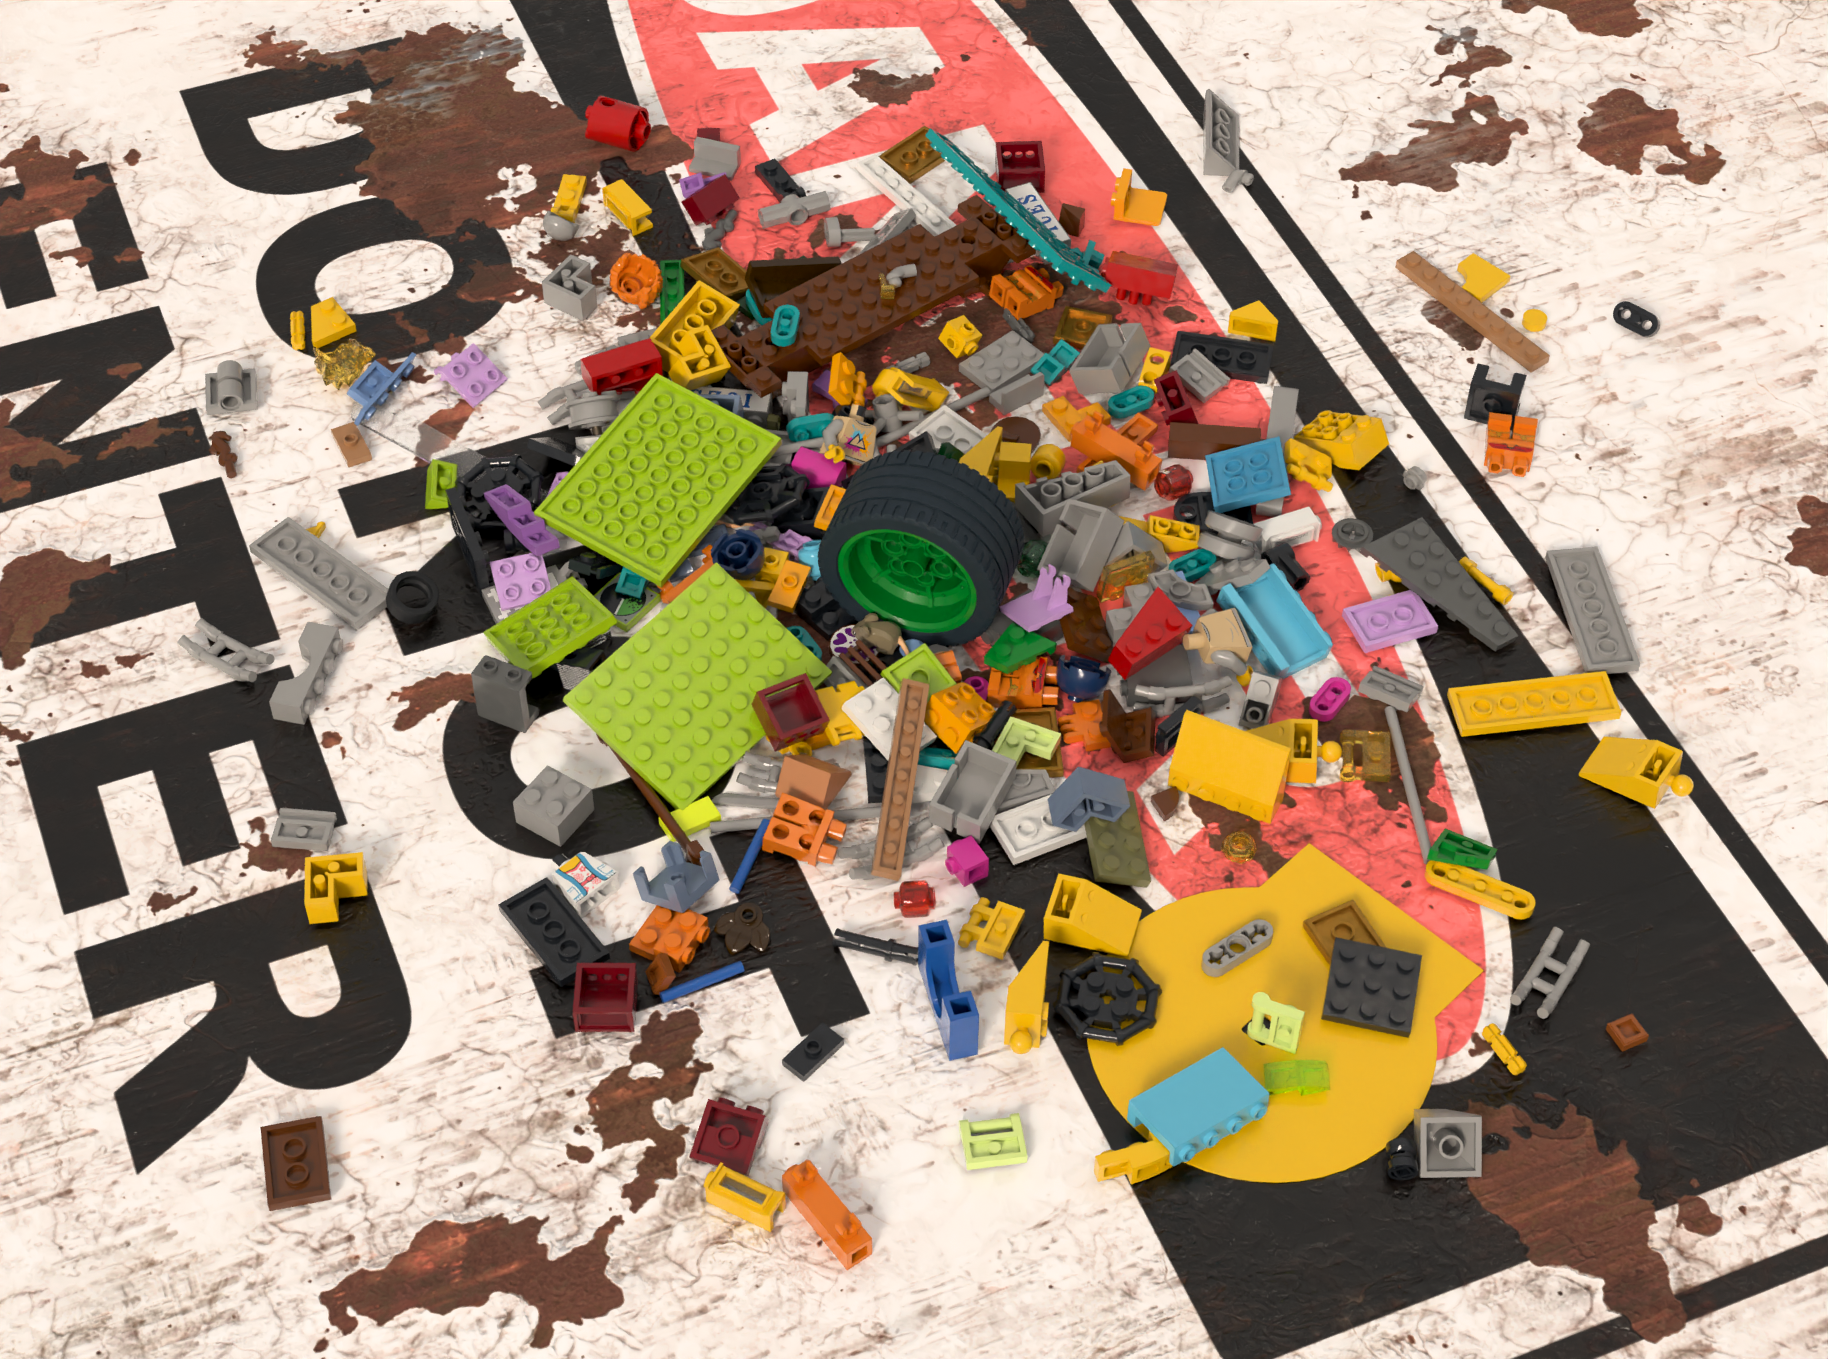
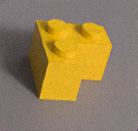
M708 325L686 332L677 345L683 357L676 361L668 374L673 382L691 391L721 381L731 366Z
M1001 442L1000 452H995L994 467L999 468V470H994L993 483L998 486L999 490L1003 491L1006 499L1015 503V484L1022 482L1025 485L1030 484L1032 444Z
M363 852L305 857L304 904L309 924L339 921V898L367 895V869Z

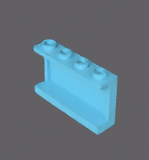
M1273 563L1269 565L1271 568L1252 584L1234 588L1231 583L1223 586L1216 601L1223 611L1236 608L1255 656L1268 674L1285 679L1327 658L1333 643L1330 635L1323 631L1318 624L1314 613L1309 611L1304 605L1300 594L1290 586L1284 572L1279 570Z
M1222 1047L1129 1100L1127 1120L1134 1128L1143 1123L1169 1150V1163L1174 1167L1181 1162L1191 1160L1195 1154L1205 1148L1215 1146L1219 1140L1229 1134H1236L1243 1126L1253 1120H1260L1267 1112L1270 1093Z

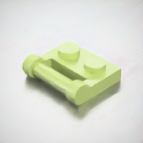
M1264 992L1255 993L1251 1004L1254 1010L1252 1021L1248 1024V1036L1253 1040L1295 1054L1300 1042L1305 1012L1298 1010L1292 1005H1284L1272 1001ZM1265 1014L1272 1016L1270 1030L1265 1028L1263 1024Z
M1019 1113L1009 1114V1117L974 1122H969L968 1119L958 1121L967 1170L1027 1163L1028 1155ZM1011 1129V1132L971 1136V1134Z

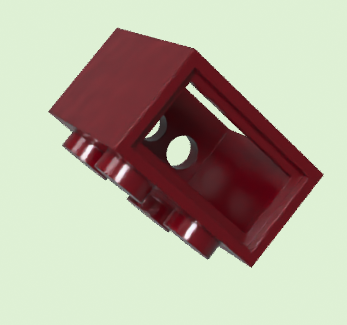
M1042 141L996 142V179L1003 191L1031 182L1038 193H1044L1045 163ZM1028 151L1034 152L1032 155L1026 154ZM1004 152H1011L1008 156L1003 155Z
M806 673L758 691L751 704L775 752L824 733L830 721ZM795 684H798L797 686H794V687L789 688V689H787V690H784V691H782V692L776 693V694L771 695V696H769V697H765V696H767V695H770V694L775 693V692H777V691H780V690H782V689H785V688H788V687L793 686V685H795Z
M577 963L573 1001L575 1032H635L638 992L636 963Z

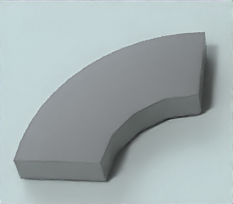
M1173 569L1147 575V581L1151 583L1153 591L1159 587L1175 606L1198 611L1213 608L1214 603L1206 584L1189 583L1178 577Z

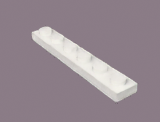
M876 154L857 162V170L903 211L912 208L916 214L913 220L917 224H921L934 237L956 226L953 221Z

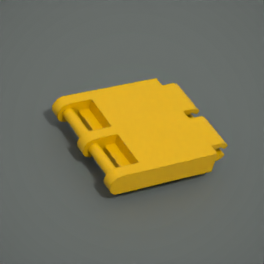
M855 681L838 684L835 689L833 686L815 690L830 719L825 732L833 746L839 745L841 741L853 738L854 740H860L864 736V733L841 709L846 701L865 690L863 686L858 687Z

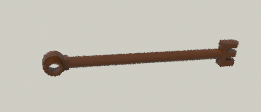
M597 735V738L600 741V743L605 744L606 747L609 746L600 736ZM609 746L686 853V862L702 866L699 852L701 850L704 851L698 840L690 841L650 784Z

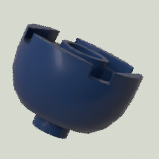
M744 529L735 530L736 533L729 536L725 533L715 541L711 549L713 564L717 562L734 579L751 580L761 572L765 562L764 547L758 535Z
M1065 655L1059 657L1055 676L1060 689L1068 694V699L1079 703L1083 702L1084 699L1098 697L1106 689L1112 671L1108 667H1106L1105 671L1099 669L1100 663L1078 656H1071L1069 661L1065 660Z

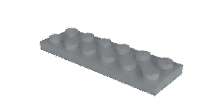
M290 517L285 518L249 545L252 554L356 630L387 607V587Z
M1598 546L1547 551L1545 559L1585 673L1606 671L1607 674L1639 671L1640 662Z

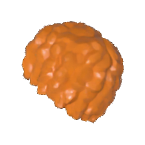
M624 253L610 270L611 290L617 293L624 302L638 305L640 309H644L654 303L656 298H659V293L663 288V278L655 260H651V258L646 257L644 254L638 256L637 254Z

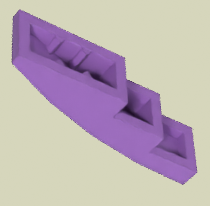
M505 484L484 493L485 499L511 533L536 557L560 548L558 538L546 530L544 520L534 515L530 501L510 486Z

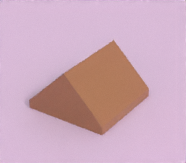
M807 754L785 756L775 795L780 798L783 792L826 810L852 774L849 770Z

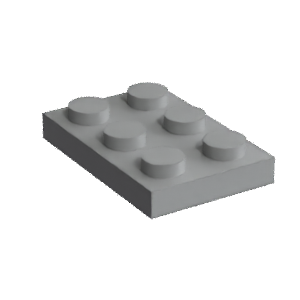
M1012 330L959 364V372L981 389L987 386L991 393L1029 374L1030 370L1044 353Z

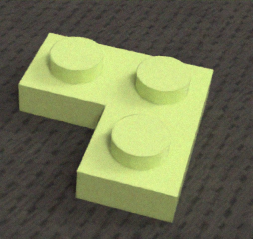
M1010 716L992 751L1015 760L1016 767L1024 752L1051 760L1061 741V733Z

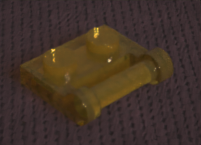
M1343 730L1340 733V743L1343 745L1340 780L1347 783L1355 780L1389 782L1391 776L1390 733ZM1355 743L1361 744V767L1354 766Z

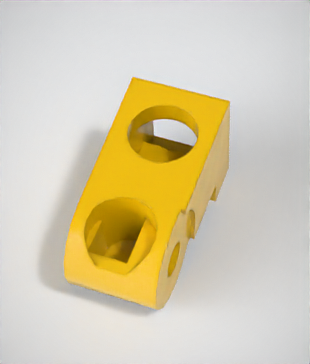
M1149 347L1138 386H1147L1154 393L1158 392L1154 379L1168 374L1171 352ZM1159 356L1163 358L1164 362L1153 361V357Z

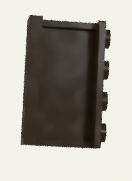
M839 257L749 261L745 281L761 317L771 318L764 311V303L842 264Z

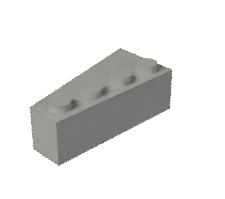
M1115 460L1086 467L1084 472L1080 473L1064 472L1061 473V477L1048 480L1047 477L1036 479V483L1025 485L1024 482L1015 484V507L1044 537L1053 533L1057 524L1063 527L1068 526L1059 520L1068 498L1104 508L1130 498L1131 475Z

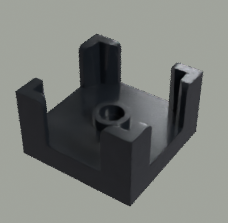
M1478 363L1470 384L1464 419L1487 424L1489 412L1512 415L1510 427L1512 431L1515 416L1518 415L1520 409V397L1527 375L1514 373L1510 385L1486 380L1489 366Z

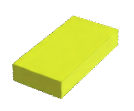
M709 796L691 803L684 810L677 809L670 812L687 836L709 827L710 822L721 821V814ZM659 817V825L669 840L675 842L676 839Z

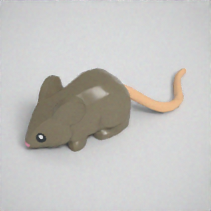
M875 613L866 615L851 630V634L857 640L860 639L869 649L873 646L876 647V651L879 653L893 655L898 645L901 646L905 655L910 653L902 638L901 628L891 621L878 622V615ZM940 651V652H936V653H933V654L935 655V654L942 653V652H945V651Z

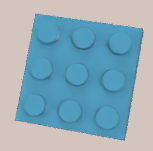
M1279 436L1205 455L1215 512L1223 513L1291 495L1282 443Z

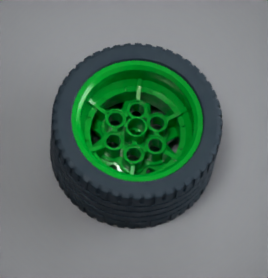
M912 450L884 453L883 456L878 455L874 459L868 460L855 472L819 545L818 566L820 567L819 570L823 582L827 584L826 588L832 593V597L835 601L839 602L838 604L843 609L847 610L846 612L850 616H854L858 622L862 621L866 615L875 613L878 615V622L891 621L901 628L904 641L916 639L926 643L927 646L937 644L947 648L949 646L955 647L959 646V644L962 645L968 643V641H973L991 626L1023 553L1024 530L1021 525L1022 522L1020 517L1017 516L1018 513L1015 507H1012L1013 504L1009 499H1006L1003 491L999 490L998 486L993 482L991 483L986 476L980 475L975 469H970L968 465L958 463L957 460L948 459L940 454L935 455L932 452L924 453L918 450L912 452Z

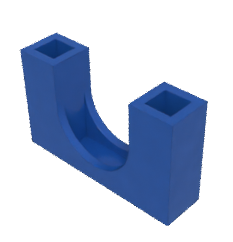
M946 919L918 925V968L948 1059L952 1061L978 1055L979 1013L972 992H959L954 964L955 942Z

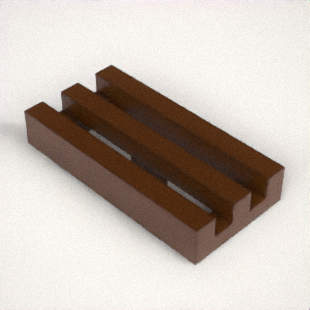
M858 639L855 642L856 646L848 647L846 654L842 652L838 656L869 687L873 683L850 659L854 657L876 682L883 677L864 660L859 652L861 651L881 672L887 667Z

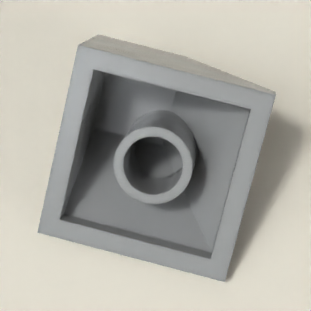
M1414 1109V1142L1417 1146L1416 1157L1420 1178L1482 1177V1116L1449 1109Z

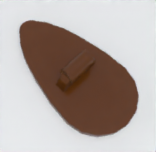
M1006 417L998 421L991 430L992 432L997 426L1003 427L1002 442L1032 444L1031 454L1039 445L1041 439L1039 427L1033 421L1024 417Z

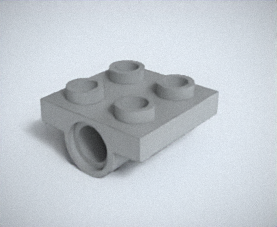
M226 360L218 365L216 373L205 374L207 415L258 410L257 374L255 368L243 370L238 362Z

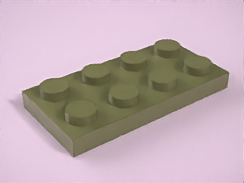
M1127 791L1130 807L1115 822L1091 816L1084 823L1094 879L1097 882L1147 888L1151 882L1134 792Z

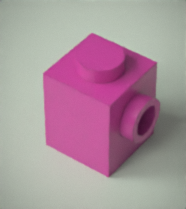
M971 835L962 840H956L947 846L945 865L951 875L955 874L963 887H966L988 876L989 858Z

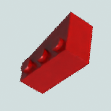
M648 338L582 358V378L590 392H597V395L616 390L617 395H622V391H634L635 394H638L656 373L663 376L662 356L652 340Z
M1157 587L1115 644L1108 661L1126 680L1181 644L1183 636L1189 633L1193 625L1165 593Z

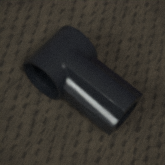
M1284 542L1261 553V559H1266L1269 565L1274 563L1279 570L1284 572L1293 590L1298 592L1309 583L1310 575L1295 560V553L1288 543Z

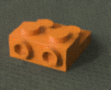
M656 905L629 943V949L631 952L652 961L658 953H666L673 970L680 973L685 964H690L693 960L699 944L707 940L710 933L708 917L689 909L684 913H680Z

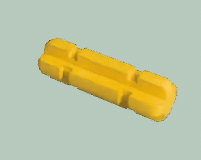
M300 310L297 312L293 311L290 314L292 348L294 350H303L305 348L303 312Z
M1494 1023L1485 1026L1482 1036L1488 1043H1492L1490 1046L1504 1064L1508 1063L1507 1068L1515 1076L1523 1073L1526 1070V1062L1521 1056H1517L1518 1052L1505 1035H1500L1502 1031Z

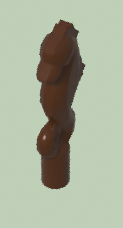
M215 431L210 437L212 445L209 452L212 455H219L218 463L220 466L225 467L227 477L235 478L237 476L235 463L238 456L235 453H230L231 448L225 442L231 441L232 437L227 435L225 431Z

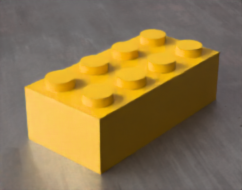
M699 280L650 336V339L662 356V369L669 372L676 361L683 357L677 345L687 331L708 325L713 330L723 324L730 329L735 323L740 304Z

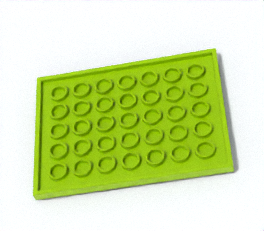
M656 373L534 511V515L541 517L548 526L654 584L663 587L782 445V439Z
M716 562L565 695L563 702L672 807L683 811L691 803L697 801L739 762L745 751L749 752L766 736L751 705L758 691L804 673L807 674L814 690H816L831 676L832 671ZM795 684V685L790 686V687H788V688L782 689V690H780V691H777V692L772 693V694H770V695H767V696H765V697H769V696L774 695V694H776V693L782 692V691H784V690H787V689H789V688H792V687H794V686H797L798 684Z

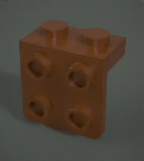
M1110 689L1104 690L1103 700L1100 702L1103 714L1099 728L1102 736L1106 737L1110 742L1112 751L1118 754L1123 763L1154 756L1156 713L1152 707L1126 713Z

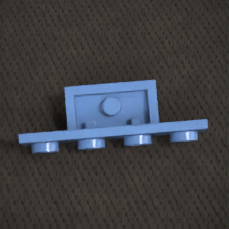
M412 352L394 373L374 360L349 388L347 395L364 407L361 409L354 424L359 426L364 419L369 421L377 410L375 408L376 405L382 406L390 395L388 392L390 390L395 392L402 382L400 378L402 376L407 378L415 367L412 364L416 357L415 353Z

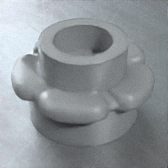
M1413 466L1403 472V481L1408 488L1421 490L1424 487L1423 484L1427 481V476L1421 468Z

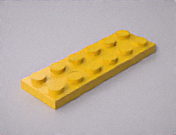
M1606 671L1449 688L1447 693L1461 737L1620 719L1621 709Z

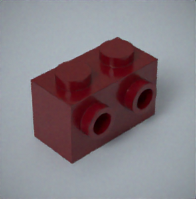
M726 174L688 196L681 203L696 226L703 222L708 225L718 219L716 214L720 211L724 214L734 208L733 202L740 197Z
M1177 370L1154 379L1158 390L1154 395L1159 407H1165V411L1161 413L1166 425H1170V422L1199 424Z

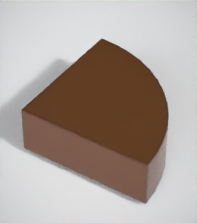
M1176 786L1151 796V803L1163 821L1170 819L1174 815L1179 802V793Z

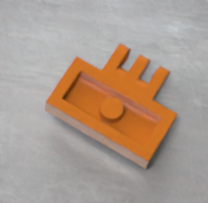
M1099 699L1073 703V714L1058 718L1057 721L1066 744L1083 741L1086 752L1111 747L1108 739L1104 738L1100 732L1099 723L1102 721L1103 713Z

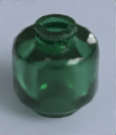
M1030 540L1026 543L1017 565V570L1021 575L1039 578L1040 571L1037 568L1048 545L1047 542L1043 540Z

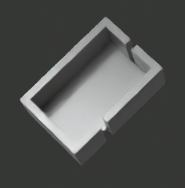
M1141 323L1121 324L1120 328L1118 324H1100L1097 326L1069 370L1079 394L1122 393L1130 380V376L1134 374L1149 347H1151Z
M1068 498L1059 520L1075 530L1076 534L1074 535L1063 526L1057 524L1037 570L1040 571L1044 567L1048 573V564H1051L1056 568V574L1053 577L1054 581L1058 577L1061 579V583H1063V574L1071 579L1070 586L1073 585L1077 588L1093 592L1124 520L1108 508Z
M965 740L955 758V764L951 765L929 804V822L951 832L953 828H957L958 835L965 838L972 835L975 841L980 844L1015 780L1016 761Z

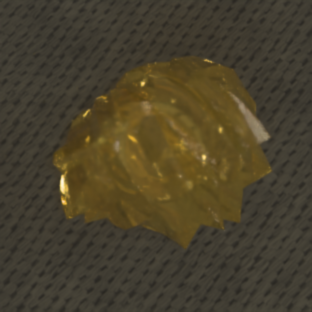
M348 339L349 343H341L333 352L323 353L313 346L316 356L314 365L317 373L322 375L325 386L332 383L339 390L344 382L349 387L353 385L355 379H358L363 374L364 367L375 357V352L370 347H364L356 339Z

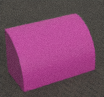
M802 446L791 463L794 470L808 476L810 484L806 489L830 487L831 484L842 488L841 481L846 479V462L840 461L835 464L833 458L829 460L825 458L824 454Z

